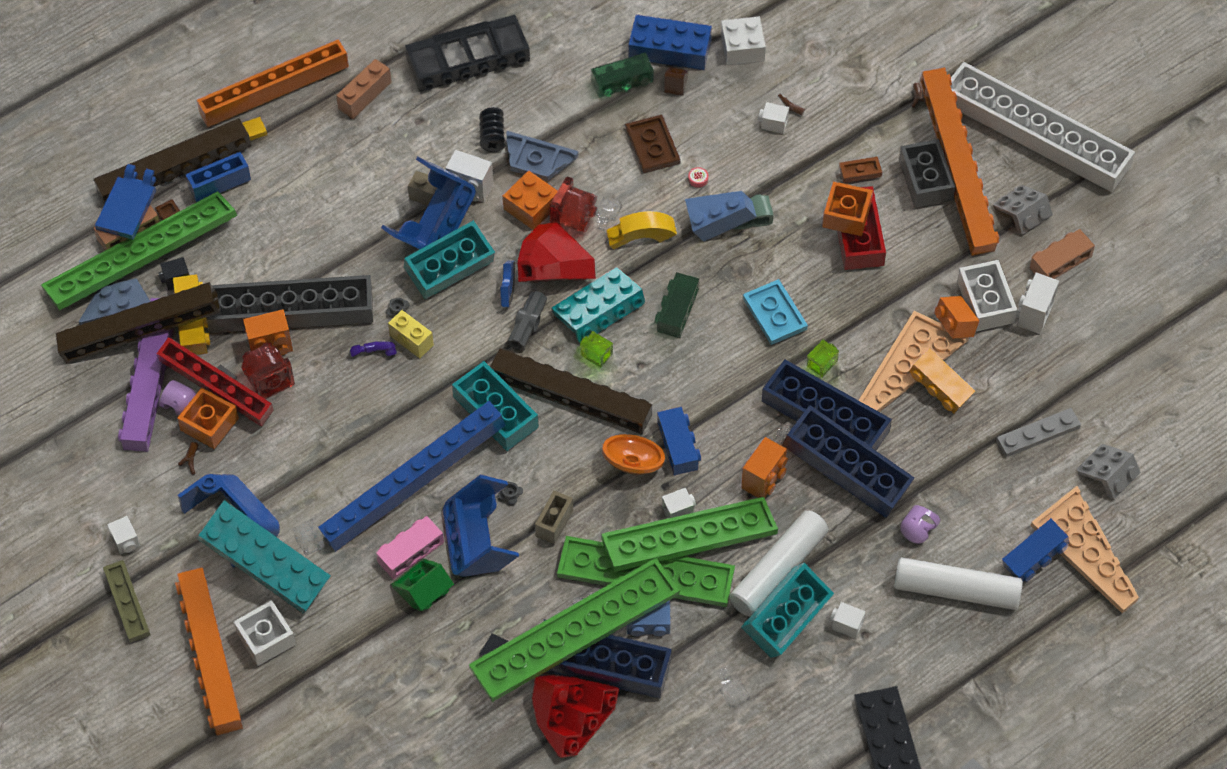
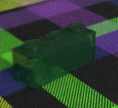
M643 53L591 68V81L598 97L601 98L654 82V69L647 54Z
M676 272L674 279H670L667 287L668 295L663 296L661 302L662 310L657 312L654 321L657 324V332L681 338L699 291V278Z

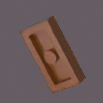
M878 156L839 163L843 183L882 177Z

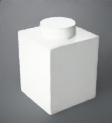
M766 102L764 110L761 109L758 121H761V129L784 134L789 117V107Z
M686 488L662 496V508L667 518L694 513L696 502L693 495L688 494Z
M128 516L107 524L120 555L125 552H132L136 547L140 546Z
M841 602L838 609L834 608L830 620L833 621L832 630L856 639L864 623L866 611Z

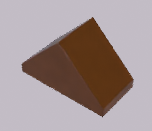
M670 67L665 72L664 93L684 96L689 70Z

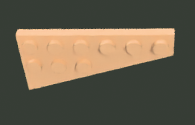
M913 311L859 401L878 412L882 411L917 382L913 379L909 370L929 348L944 361L968 342L969 338L952 339L942 323Z
M1078 486L1031 522V527L1036 531L1050 518L1053 519L1069 537V546L1060 555L1122 614L1138 601L1139 596L1127 575L1122 571L1118 558L1111 551L1108 540L1097 520L1090 513L1089 506L1080 495Z

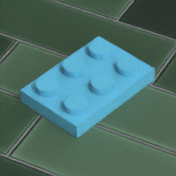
M779 279L743 294L744 302L771 345L808 330L806 321Z

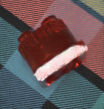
M565 177L550 204V223L556 222L579 232H587L590 218H594L597 213L598 207L595 204L598 196L574 187L573 178Z
M266 342L261 347L253 351H247L242 356V371L252 385L253 391L264 399L295 384L291 362L288 357L284 359L278 348L272 345V343Z

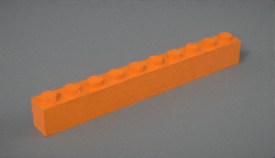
M945 67L923 71L920 84L936 138L941 143L955 184L954 198L971 256L993 252L999 243V235L993 228V215L988 212V198L982 192L983 182L977 175V162L972 159V146L966 139L967 129L961 122L962 112L960 108L957 109V96L955 91L952 92L951 76L947 74Z

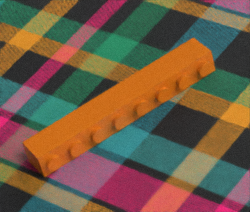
M339 39L197 99L199 113L207 127L213 126L348 68L347 52Z
M203 567L178 573L179 582H176L175 585L178 595L182 594L183 601H180L182 613H187L188 619L184 620L187 633L191 632L193 637L189 639L191 651H196L197 657L193 659L196 671L201 670L202 676L198 677L201 690L205 689L207 694L203 696L205 708H210L211 715L207 716L210 729L215 728L217 736L243 729Z

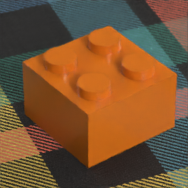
M528 171L502 196L503 209L534 230L537 225L541 224L559 206V204L553 203L559 191Z
M833 181L823 214L822 227L862 236L871 206L873 190Z
M284 309L243 319L253 361L265 360L268 357L285 355L293 351Z
M202 387L177 417L180 431L214 450L239 419L235 405Z
M765 437L743 467L741 489L757 498H765L767 494L771 495L776 487V481L778 479L781 480L787 471L785 468L788 458H786L787 448Z

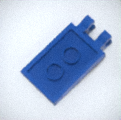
M127 164L124 178H117L96 221V230L134 240L156 193V188L153 186L156 181V177H153V170L146 169L142 181L136 179L138 174L134 172L136 169L135 165Z

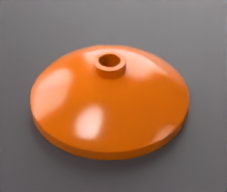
M620 434L612 436L605 440L602 447V454L607 462L616 469L629 474L642 475L655 472L663 466L665 460L664 451L660 446L647 438L637 435Z

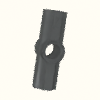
M531 292L523 309L518 311L514 329L508 339V345L513 349L524 350L532 332H536L540 323V315L547 302V297L542 292Z

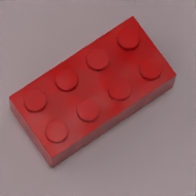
M873 186L861 187L873 190L871 206L862 236L837 231L844 270L885 265L886 249Z

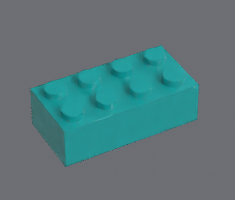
M473 220L405 257L403 268L426 300L494 262L495 251Z
M485 361L452 384L453 398L469 414H472L488 401L500 412L506 426L492 435V437L506 451L539 428L538 414Z
M805 563L799 564L790 570L741 628L770 658L780 656L834 595V592Z

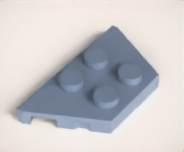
M506 132L510 170L517 173L525 174L530 171L540 179L549 181L579 156L578 151L514 132Z
M137 278L108 285L96 292L81 316L79 324L82 325L86 322H91L151 301Z

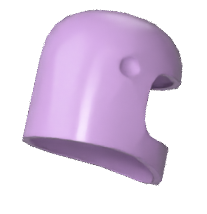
M172 380L165 387L159 406L164 409L173 407L175 413L180 415L196 395V392L192 388Z
M914 505L901 523V532L908 541L916 544L923 543L929 538L928 532L938 526L940 518L934 512L922 506ZM927 515L935 524H929L921 518Z

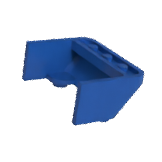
M417 156V161L431 169L428 174V181L437 189L419 223L407 221L401 226L399 232L385 225H382L381 229L398 240L422 249L459 228L475 197L476 190L469 182Z
M207 474L178 494L181 510L185 514L210 495L220 491L237 510L271 534L277 536L280 532L278 520L236 475Z
M480 474L445 502L443 515L451 570L454 575L464 577L498 572L519 557L518 552L493 547L490 541L487 517L496 509L495 494L508 485L507 481Z

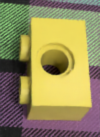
M403 310L388 322L390 337L419 359L434 346L432 332Z

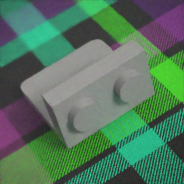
M1024 185L1017 186L1012 192L1000 197L993 204L995 209L1013 216L1017 233L1022 235L1053 215L1048 196Z
M1105 444L1100 445L1077 468L1080 475L1101 481L1107 496L1115 499L1141 473L1134 454Z

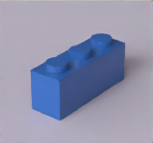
M241 152L185 174L188 188L196 202L217 191L221 193L251 180L249 166Z
M682 407L657 412V424L673 475L698 470L701 454L699 449L694 447L696 440L693 431L690 432L688 428L690 426L688 414L683 413Z
M1050 518L1002 559L1003 566L1013 577L1021 578L1023 582H1027L1035 576V571L1040 567L1044 568L1050 564L1053 556L1057 553H1063L1068 548L1069 537Z

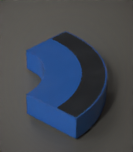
M515 260L507 261L503 264V280L500 287L502 307H509L513 299Z

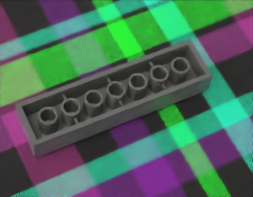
M361 275L212 285L218 295L220 313L206 317L209 333L245 331L243 319L284 309L288 328L373 323L371 276Z

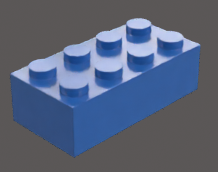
M636 15L629 41V59L705 70L711 44L712 26Z

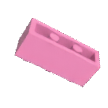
M426 516L422 520L415 521L412 527L405 532H400L389 544L382 545L378 552H376L377 561L394 580L444 543L443 533Z

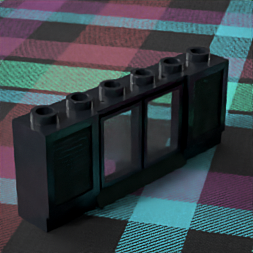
M516 15L489 22L487 20L405 45L406 58L419 92L432 90L443 85H450L461 80H468L475 76L485 75L489 72L503 70L507 67L530 61V48Z

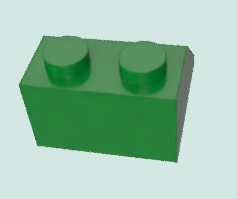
M422 558L390 585L412 608L422 611L431 607L433 601L438 597L447 594L449 588L454 583L442 564Z

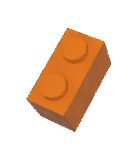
M962 296L940 297L934 314L952 339L974 337L979 319Z

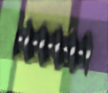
M497 107L486 108L479 114L480 146L488 152H499L505 147L503 130L504 112Z

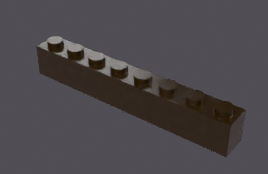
M238 118L130 164L135 165L136 169L134 172H137L136 179L143 181L146 169L153 170V177H156L153 186L156 187L215 161L224 159L229 155L246 150L251 147L250 137L242 121ZM127 165L93 179L96 190L104 205L117 178H124Z
M208 282L73 328L65 329L56 333L58 354L67 364L220 313L217 292L211 283Z
M499 349L490 366L509 386L642 435L652 416V404L647 400L631 397L625 392L612 390L606 385L593 383L587 378L574 376L568 371H560L549 364H541L530 357L517 355L511 350Z

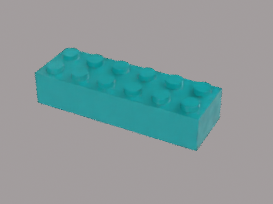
M225 500L197 537L200 542L303 614L331 576Z

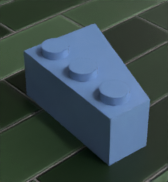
M743 191L685 199L692 230L703 242L756 218L753 201Z

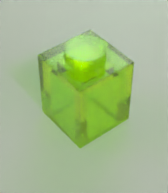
M594 331L589 336H585L580 343L581 356L600 368L613 354V343Z
M822 340L807 355L806 366L821 377H824L838 362L839 350L832 343Z

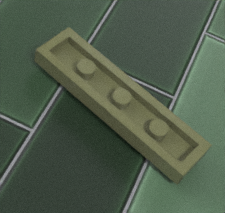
M124 560L103 567L129 642L151 636Z

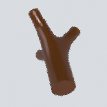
M914 83L915 98L911 105L912 108H915L919 101H923L926 104L920 83Z
M782 94L778 95L780 100L789 107V111L803 116L804 108L790 102Z
M195 442L190 443L185 457L178 463L179 466H182L188 462L192 475L196 474L194 470V456L198 449V444Z

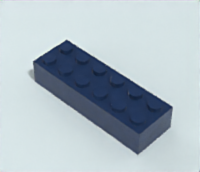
M784 359L762 389L761 402L796 422L811 405L876 451L890 433L891 418Z
M809 405L789 431L782 444L783 447L885 518L889 516L915 478L811 405Z
M609 635L546 672L614 686L620 690L661 699L672 660V649Z

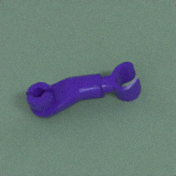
M385 341L365 343L363 346L358 344L350 349L351 357L361 352L371 353L385 350L386 356L397 354L393 342Z

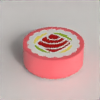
M701 167L693 168L689 172V183L697 188L705 186L708 183V172Z

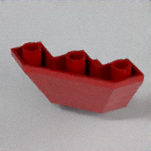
M556 222L539 224L523 240L517 261L518 282L539 283L565 279L575 281L596 279L595 259L560 224Z
M548 675L535 678L532 701L536 722L559 757L578 755L615 710L619 688L575 677Z

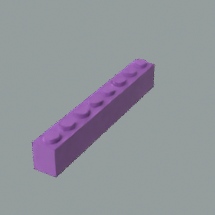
M151 298L150 301H154L159 298ZM174 328L142 338L138 342L139 356L134 360L135 374L130 378L131 392L127 393L126 397L127 411H124L122 415L124 425L118 434V440L122 443L123 450L149 451L166 365L159 361L156 353L168 337L172 339Z

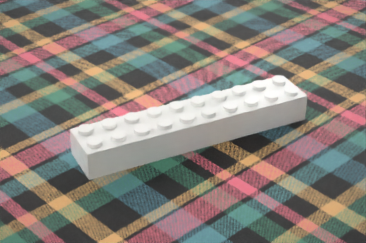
M965 62L961 64L951 77L952 92L955 91L957 96V109L960 108L963 114L1110 192L1114 191L1132 166L1135 151Z

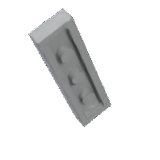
M1069 408L998 436L996 442L1007 458L1080 429L1081 423L1072 408Z

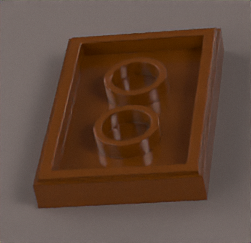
M662 114L625 124L626 132L643 174L681 164V159Z

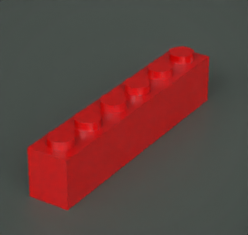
M169 337L156 353L160 362L197 386L235 405L239 413L261 427L274 411L271 402Z

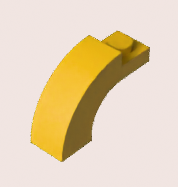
M653 211L637 212L619 218V224L606 230L609 245L612 249L640 238H652L661 243L677 235L674 218L667 214Z

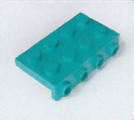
M616 267L554 305L551 309L552 313L575 333L577 341L583 343L644 305L645 298L643 289Z

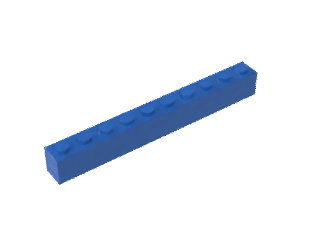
M490 401L482 405L321 524L318 528L324 539L335 552L506 426L500 412Z

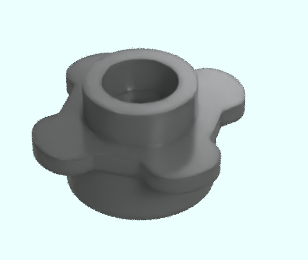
M402 298L391 299L387 314L389 316H396L401 310L406 312L410 306L409 302Z
M507 482L508 485L498 493V497L501 500L509 501L510 504H516L519 495L523 494V489L514 482Z

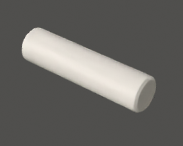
M805 510L731 592L730 601L732 605L742 614L751 616L794 566L799 565L828 533V526L825 520L817 513Z
M901 557L898 560L894 587L897 590L1016 610L1019 607L1023 581L1017 577Z

